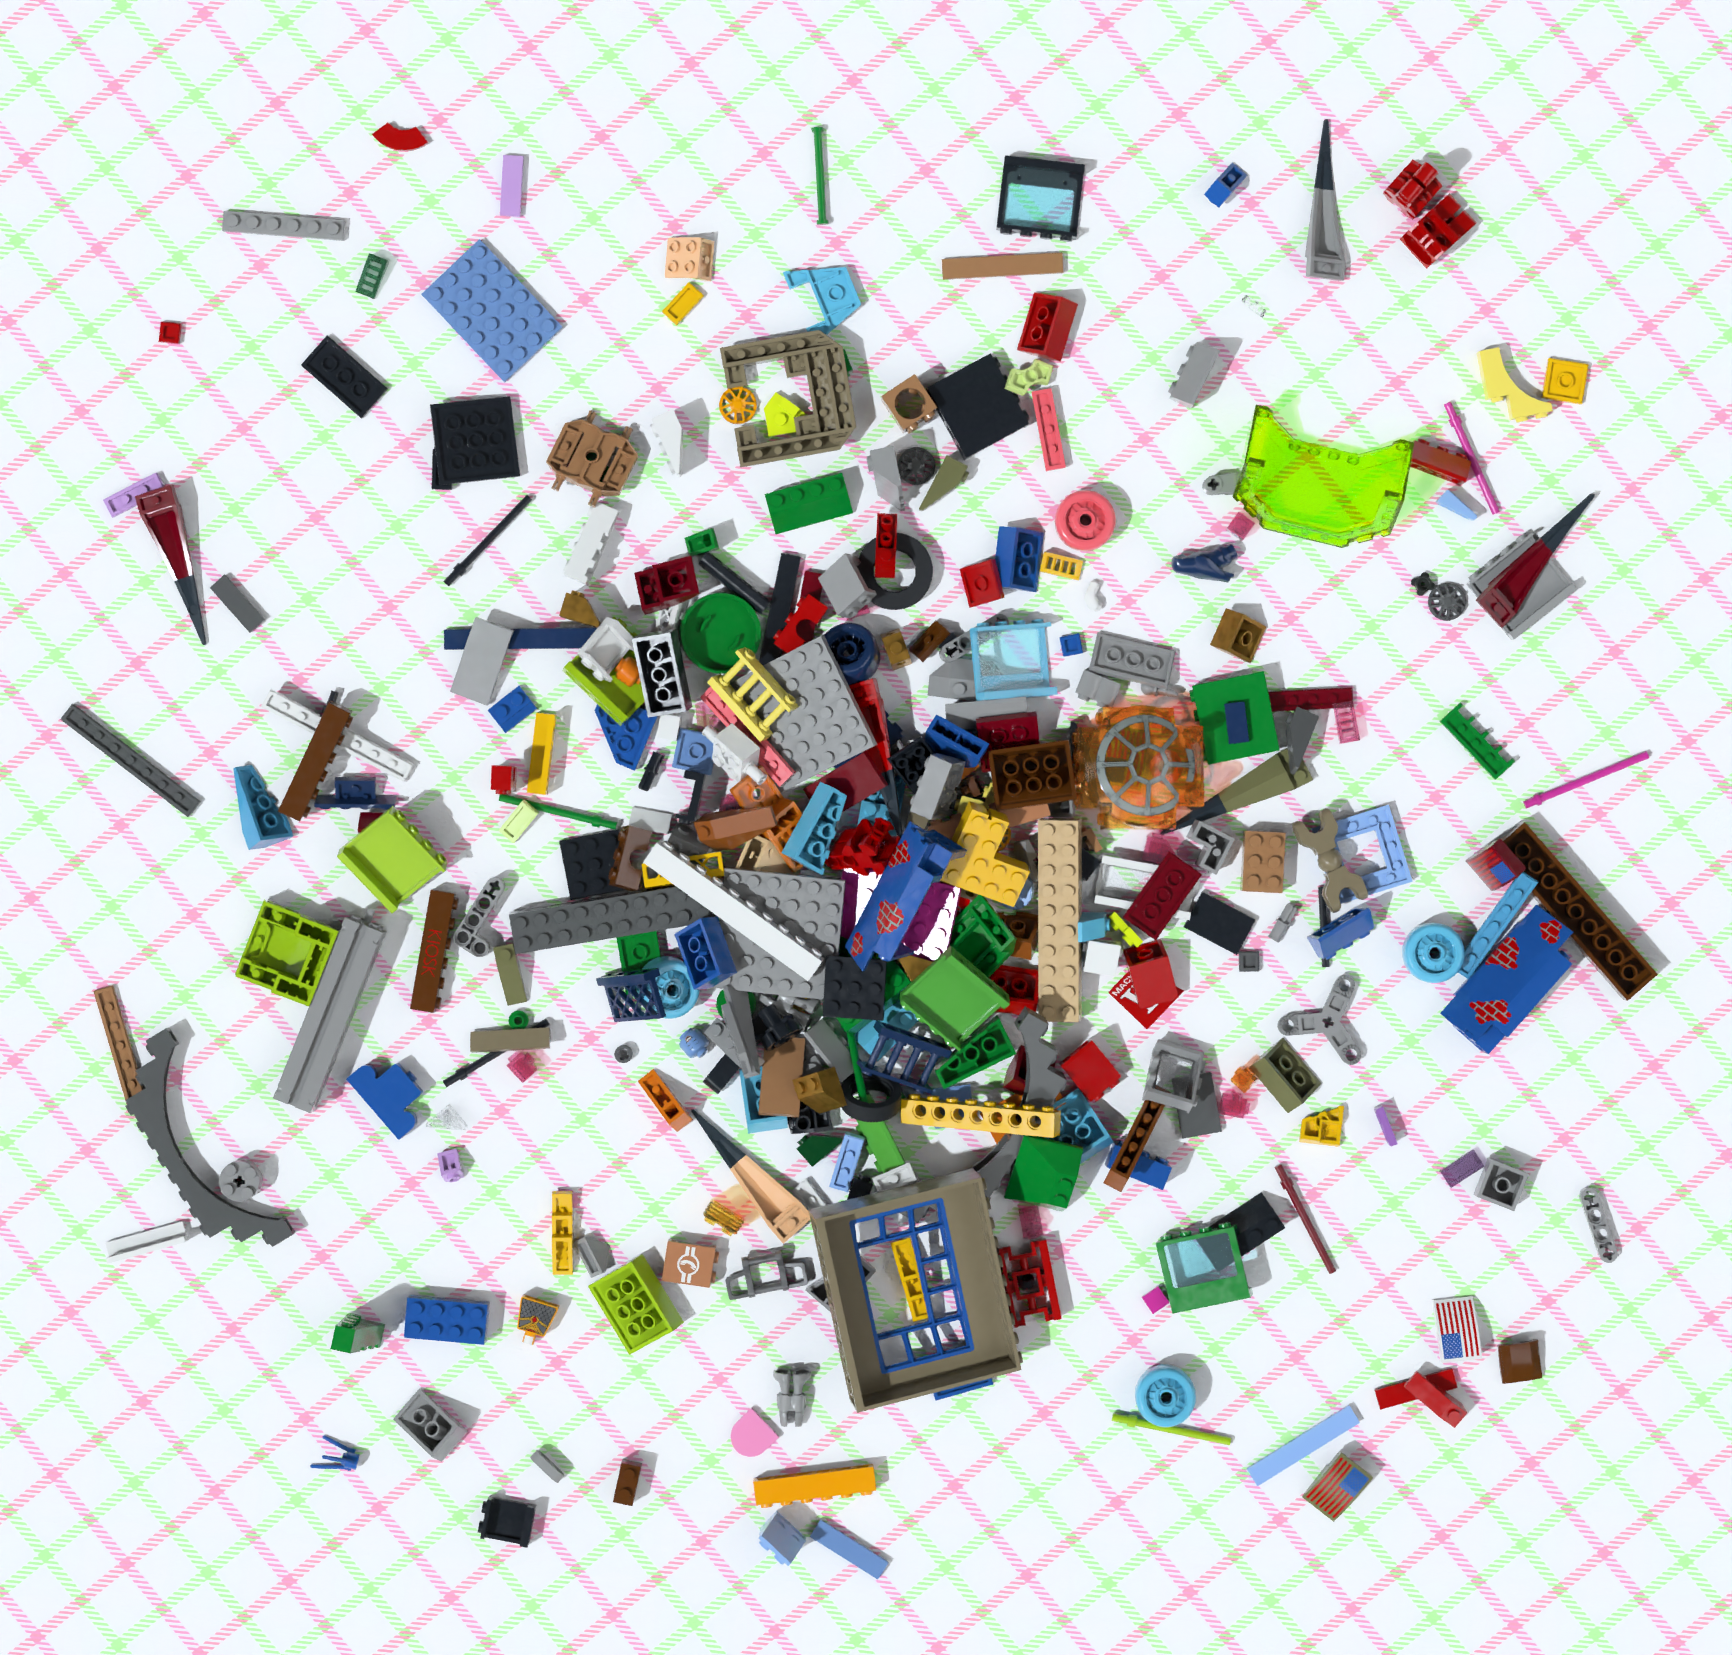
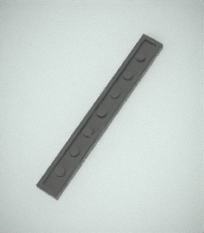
M72 703L61 717V721L185 816L190 817L201 801L75 704Z

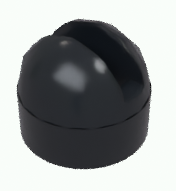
M1032 1274L1018 1276L1019 1287L1022 1290H1030L1034 1285V1276Z

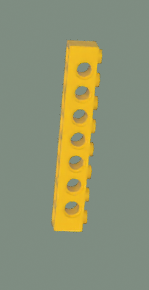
M908 1094V1097L901 1099V1123L1054 1138L1060 1135L1061 1110H1054L1052 1106H1042V1109L1035 1108V1105L1024 1104L1023 1107H1018L1016 1103L1010 1102L997 1105L996 1101L977 1103L976 1099H965L964 1102L958 1101L956 1097H947L946 1100H943L935 1095L921 1098L920 1094ZM921 1105L926 1108V1114L922 1113ZM940 1107L944 1108L945 1116L940 1113ZM959 1108L963 1110L964 1118L959 1115ZM978 1110L983 1113V1120L978 1117ZM997 1112L1002 1115V1121L997 1119ZM1016 1114L1021 1116V1123L1016 1120ZM1035 1116L1041 1119L1040 1125L1035 1122Z

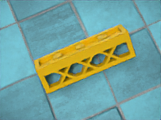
M536 713L527 793L547 795L557 715Z
M722 852L689 856L690 861L695 860L700 866L706 868V874L710 877L724 878L725 868ZM718 857L719 868H708L705 864L709 858ZM644 863L642 864L644 886L646 889L674 885L664 877H661L660 874L656 878L648 879L647 868L649 866Z

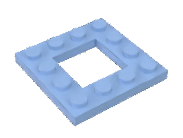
M1389 805L1336 821L1338 831L1334 841L1337 846L1335 849L1339 852L1338 841L1375 830L1386 869L1360 876L1364 881L1368 895L1413 882ZM1321 825L1311 828L1312 833L1318 832ZM1344 888L1339 894L1341 904L1358 899L1349 888Z

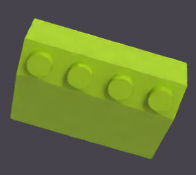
M643 1254L626 1262L588 1286L629 1355L671 1333L684 1323Z

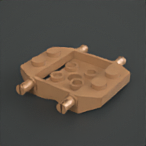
M589 410L585 420L580 419L564 424L546 463L556 477L551 489L559 492L562 483L568 481L591 491L592 496L588 505L595 508L601 496H620L638 459V454L629 442V437L633 431L631 427L625 426L621 436L604 431L592 424L597 413L594 411L592 413ZM615 448H619L603 479V482H600V479L610 461V458ZM588 453H596L597 458L594 461L587 460L586 456Z

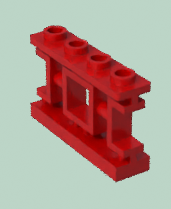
M1046 1238L1030 1241L1032 1250L1030 1252L1012 1255L1010 1245L998 1248L999 1252L997 1254L1001 1256L1003 1262V1272L1001 1274L1005 1275L1007 1281V1292L1005 1293L1009 1294L1011 1300L1010 1313H1013L1015 1319L1014 1328L1026 1326L1024 1316L1044 1312L1046 1322L1062 1319ZM1036 1247L1040 1249L1044 1274L1040 1273L1039 1266L1029 1268L1027 1258L1037 1256ZM1005 1253H1008L1009 1261L1017 1259L1020 1261L1021 1270L1011 1272L1013 1280L1008 1278L1004 1258ZM1036 1272L1040 1291L1020 1294L1016 1276ZM1046 1286L1052 1310L1050 1314H1048L1047 1306L1037 1307L1035 1297L1045 1295L1043 1287ZM1012 1293L1016 1294L1017 1301L1027 1299L1029 1309L1019 1311V1320L1016 1319Z

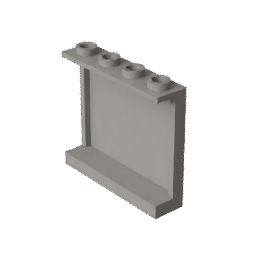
M1523 533L1516 539L1517 544L1512 548L1510 545L1499 552L1502 556L1497 560L1494 558L1490 559L1484 564L1486 568L1479 573L1477 570L1468 577L1470 581L1466 585L1477 598L1488 587V583L1536 542L1533 538V533L1528 535ZM1551 559L1548 560L1517 613L1502 628L1510 640L1516 639L1577 590L1575 585L1569 583Z

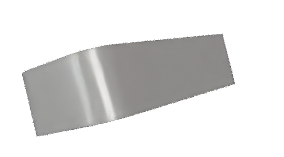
M499 877L490 878L486 882L453 936V940L458 946L476 957L486 956L490 951L489 942L477 935L506 888L504 880ZM498 881L500 890L497 889L493 892L492 895L496 896L494 899L491 895L485 894L486 890L488 893L491 892L493 889L491 883ZM483 897L488 898L490 901V906L487 909L480 906V900ZM473 914L479 917V923L476 926L471 925L469 922V918ZM462 931L468 934V941L466 943H462L458 939V935ZM478 942L483 943L486 947L485 952L482 954L475 950Z

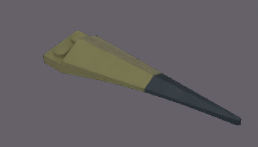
M1286 748L1161 831L1159 835L1190 826L1195 819L1202 822L1295 790L1313 781V778L1303 759L1294 775L1290 773L1288 748Z

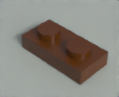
M935 620L908 650L920 661L924 662L947 638L950 632Z

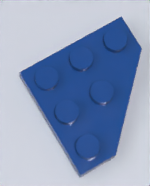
M597 704L594 711L615 762L635 771L658 716L648 718L647 711L639 707L620 726Z

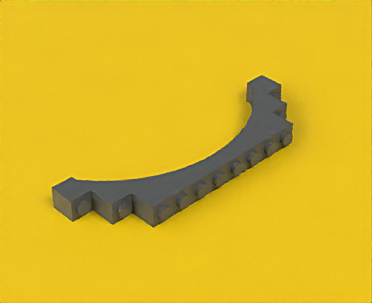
M1025 1006L1014 1022L1017 1030L1021 1031L1027 1068L1025 1088L1019 1107H1023L1024 1104L1035 1105V1108L1042 1109V1106L1053 1107L1056 1096L1065 1089L1067 1079L1063 1072L1050 1066V1064L1056 1061L1058 1051L1055 1045L1041 1038L1048 1030L1049 1024L1046 1018ZM1016 1114V1120L1021 1123V1116ZM1035 1116V1122L1040 1125L1041 1119ZM1005 1133L998 1144L983 1159L970 1168L980 1173L981 1178L985 1179L987 1190H984L985 1197H988L989 1201L994 1190L997 1191L1004 1175L1010 1172L1012 1163L1017 1157L1023 1135ZM936 1203L914 1209L915 1222L919 1223L921 1218L927 1215L929 1207L937 1211ZM907 1211L900 1212L902 1215L908 1217Z
M170 1027L147 1039L146 1049L151 1056H155V1059L136 1070L137 1075L135 1077L141 1086H145V1089L125 1100L127 1103L125 1107L131 1116L134 1115L137 1119L136 1125L142 1133L145 1132L148 1137L146 1141L152 1150L155 1149L158 1153L157 1159L161 1166H166L169 1171L168 1177L173 1184H177L180 1189L178 1193L184 1202L187 1201L190 1205L189 1211L193 1218H197L201 1223L199 1227L202 1233L211 1238L231 1226V1234L235 1240L239 1239L242 1243L262 1230L264 1233L262 1234L263 1240L272 1247L296 1233L286 1216L282 1218L263 1216L235 1206L208 1188L193 1172L175 1142L167 1113L166 1086L168 1070L174 1049L179 1045V1042Z

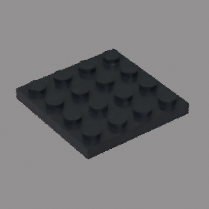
M510 396L429 405L439 486L520 477Z

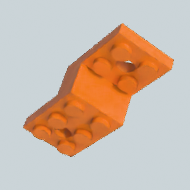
M759 765L758 768L767 775V779L761 785H758L747 775L729 791L742 809L772 806L778 825L760 834V836L771 840L790 870L796 873L803 865L782 854V851L801 818L802 812L794 801L782 796L764 767ZM759 788L760 796L754 799L753 791Z

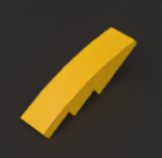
M552 1191L553 1275H573L572 1191Z
M906 1238L892 1242L890 1244L913 1322L927 1319L925 1301L911 1240Z

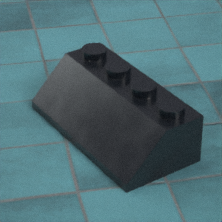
M1262 1192L1210 1225L1211 1229L1219 1228V1224L1230 1222L1231 1225L1237 1224L1235 1232L1241 1257L1285 1229L1282 1221ZM1227 1233L1196 1239L1217 1272L1234 1262Z

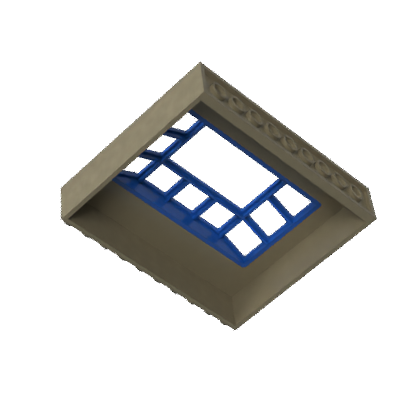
M973 1168L808 1210L849 1400L857 1413L1022 1370L1020 1363H1023V1358L1016 1345L1019 1344V1339L1012 1326L1015 1325L1013 1313L1009 1312L1008 1307L1011 1305L1009 1294L1005 1293L1004 1288L1007 1286L1005 1275L1001 1274L1000 1267H1003V1262L996 1248H999V1243L992 1231L995 1228L993 1217L989 1216L988 1211L991 1209L989 1198L985 1197L984 1190H987L985 1179L981 1178L980 1173H977ZM936 1203L938 1221L915 1227L914 1209ZM907 1211L909 1228L886 1234L884 1217ZM878 1218L880 1236L857 1242L855 1224ZM940 1229L944 1252L922 1258L917 1235ZM911 1236L928 1320L877 1333L859 1249ZM946 1259L951 1282L928 1288L924 1265ZM953 1290L957 1313L935 1318L930 1296ZM959 1320L966 1345L944 1351L937 1326ZM930 1328L937 1353L914 1358L908 1333ZM901 1335L908 1360L886 1366L879 1340Z

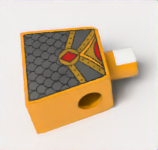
M523 1294L520 1301L517 1329L525 1331L522 1342L534 1345L536 1335L544 1337L560 1305Z

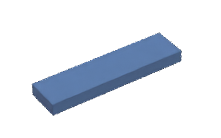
M822 1519L819 1520L810 1535L812 1539L877 1580L889 1563Z

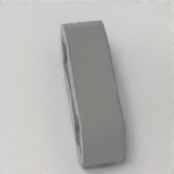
M536 1450L530 1456L531 1460L554 1482L559 1483L565 1476L540 1450Z

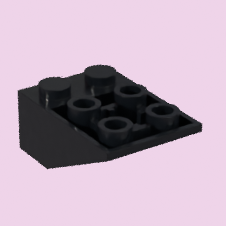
M920 736L887 758V760L915 794L919 787L917 782L925 771V761L928 756L936 754V752Z

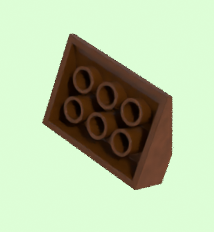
M1069 740L988 751L996 811L1077 800Z

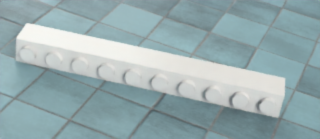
M667 841L656 843L644 860V864L807 981L811 979L824 961L819 950L814 947L810 949L805 945L806 942L801 937L792 936L788 933L789 929L782 924L777 925L772 921L773 918L765 912L760 913L755 909L756 905L752 902L739 898L740 894L734 889L730 888L728 890L725 888L720 879L707 875V870L698 864L696 866L689 862L690 858L687 855L675 852L673 850L674 847Z

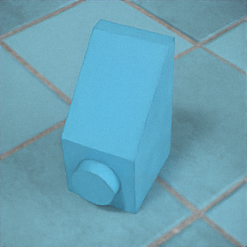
M1082 912L1078 921V942L1106 936L1107 931H1110L1111 925L1110 919H1107V912Z

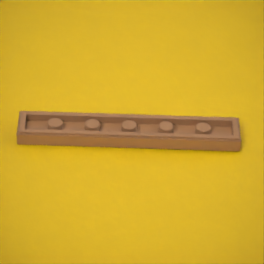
M1062 252L942 259L943 280L1064 273Z
M112 985L93 992L125 1100L142 1091L144 1087L139 1084L135 1077L138 1067L115 988Z

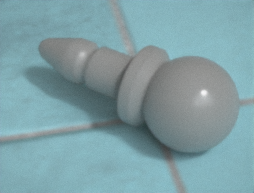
M1141 684V691L1145 695L1153 694L1156 697L1158 694L1167 695V697L1178 696V693L1172 689L1165 690Z

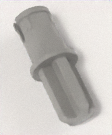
M1289 903L1285 906L1280 917L1275 920L1277 922L1271 933L1268 935L1270 939L1277 943L1280 942L1287 927L1290 928L1289 924L1297 911L1295 906Z

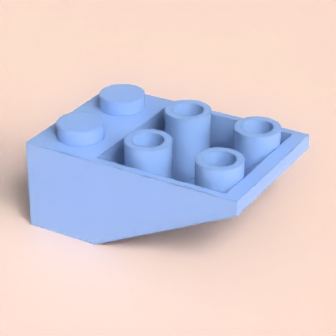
M777 1510L760 1528L759 1544L768 1551L770 1549L775 1553L774 1558L782 1565L785 1563L789 1566L806 1542V1537Z

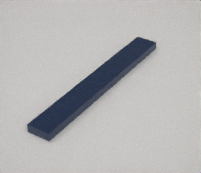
M597 628L511 629L514 632L508 649H581ZM471 629L444 630V650H464Z

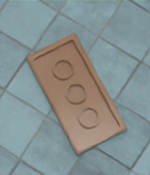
M793 1037L778 1048L775 1047L771 1051H766L764 1048L763 1060L765 1062L762 1066L759 1115L799 1117L800 1100L797 1097L792 1080L803 1077L805 1038Z

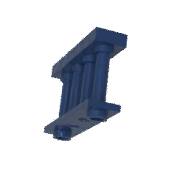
M876 1020L873 1027L878 1032L879 1038L868 1062L857 1061L858 1066L862 1069L861 1072L868 1076L874 1074L912 1087L913 1090L924 1094V1092L932 1094L933 1089L927 1084V1081L938 1058H941V1056L950 1057L952 1053L950 1048L939 1041ZM894 1039L896 1045L885 1068L876 1066V1061L886 1040ZM907 1044L911 1045L914 1049L903 1073L899 1074L892 1071L903 1047ZM924 1050L930 1052L931 1056L920 1079L911 1078L910 1075L921 1052H924Z

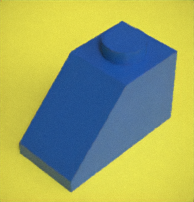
M1232 162L1204 195L1219 208L1248 175Z

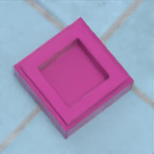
M1158 1286L1141 1297L1152 1314L1169 1304V1301Z

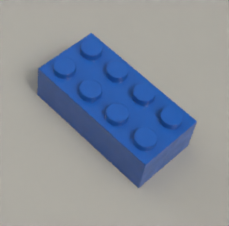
M409 1295L406 1305L404 1338L485 1345L487 1341L490 1302Z

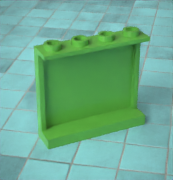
M952 946L945 950L900 992L901 1006L906 1011L910 1010L914 1013L919 1022L926 1023L935 1035H940L948 1046L954 1047L958 1051L961 1050V1042L1000 1006L1005 1009L1010 1005L1009 994Z

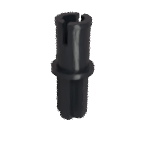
M654 751L652 752L649 763L644 767L645 772L638 785L639 789L646 792L649 791L655 776L659 774L657 772L665 756Z

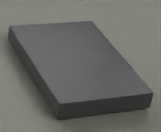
M1211 1072L1200 1074L1199 1078H1202L1200 1089L1196 1091V1095H1199L1196 1107H1192L1189 1113L1176 1108L1182 1139L1222 1132ZM1189 1076L1171 1079L1174 1095L1185 1098Z

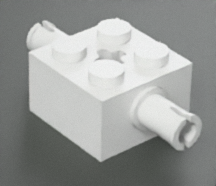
M733 723L721 732L715 730L712 725L704 728L702 735L714 744L713 762L718 767L724 769L731 779L739 782L749 775L758 785H761L767 779V775L758 768L760 748Z

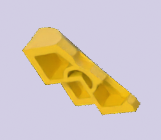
M1338 1106L1336 1109L1302 1119L1299 1142L1339 1147L1344 1106Z

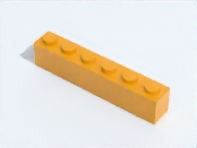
M873 1464L753 1479L756 1506L761 1505V1508L772 1507L774 1503H781L782 1506L791 1505L793 1501L801 1500V1503H809L814 1498H821L822 1501L831 1500L833 1496L841 1495V1498H849L854 1493H861L862 1496L871 1495L873 1491H876Z

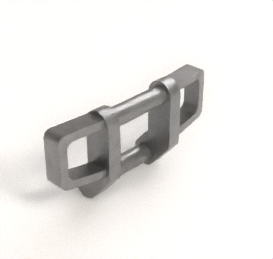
M781 1250L747 1258V1256L741 1257L744 1271L731 1275L725 1280L730 1300L745 1297L753 1298L757 1294L782 1289L787 1291L789 1288L808 1284L805 1264L803 1262L784 1263ZM777 1261L781 1282L754 1287L750 1266ZM785 1267H801L804 1280L788 1284ZM745 1275L748 1292L733 1295L730 1281Z

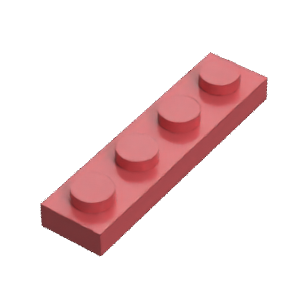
M1052 389L1032 391L1045 470L1047 472L1066 468Z

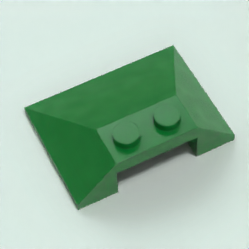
M978 895L955 918L949 947L952 946L987 977H990L1013 954L1017 938L986 898Z
M1023 1135L1004 1198L1063 1212L1068 1207L1078 1177L1083 1147L1038 1136Z

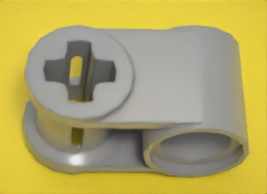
M1240 472L1209 476L1202 484L1204 493L1211 496L1242 493ZM1211 481H1213V484H1217L1214 490H1212V487H1208Z

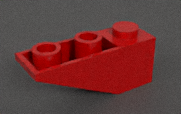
M877 513L875 578H895L897 514Z

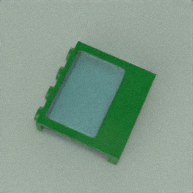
M1230 1222L1219 1224V1228L1211 1229V1226L1199 1228V1232L1195 1233L1187 1230L1180 1232V1236L1176 1237L1168 1234L1161 1236V1240L1156 1242L1172 1314L1252 1297V1287L1248 1286L1235 1232L1237 1224L1231 1225Z

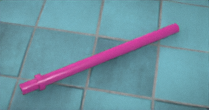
M1647 751L1540 795L1537 793L1533 795V798L1523 801L1526 809L1534 805L1540 806L1546 800L1649 759Z

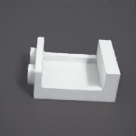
M606 617L577 654L582 658L581 663L594 671L593 676L600 681L606 680L611 682L613 679L609 675L629 649L634 651L633 637L619 621Z
M910 1162L872 1178L878 1192L919 1182Z

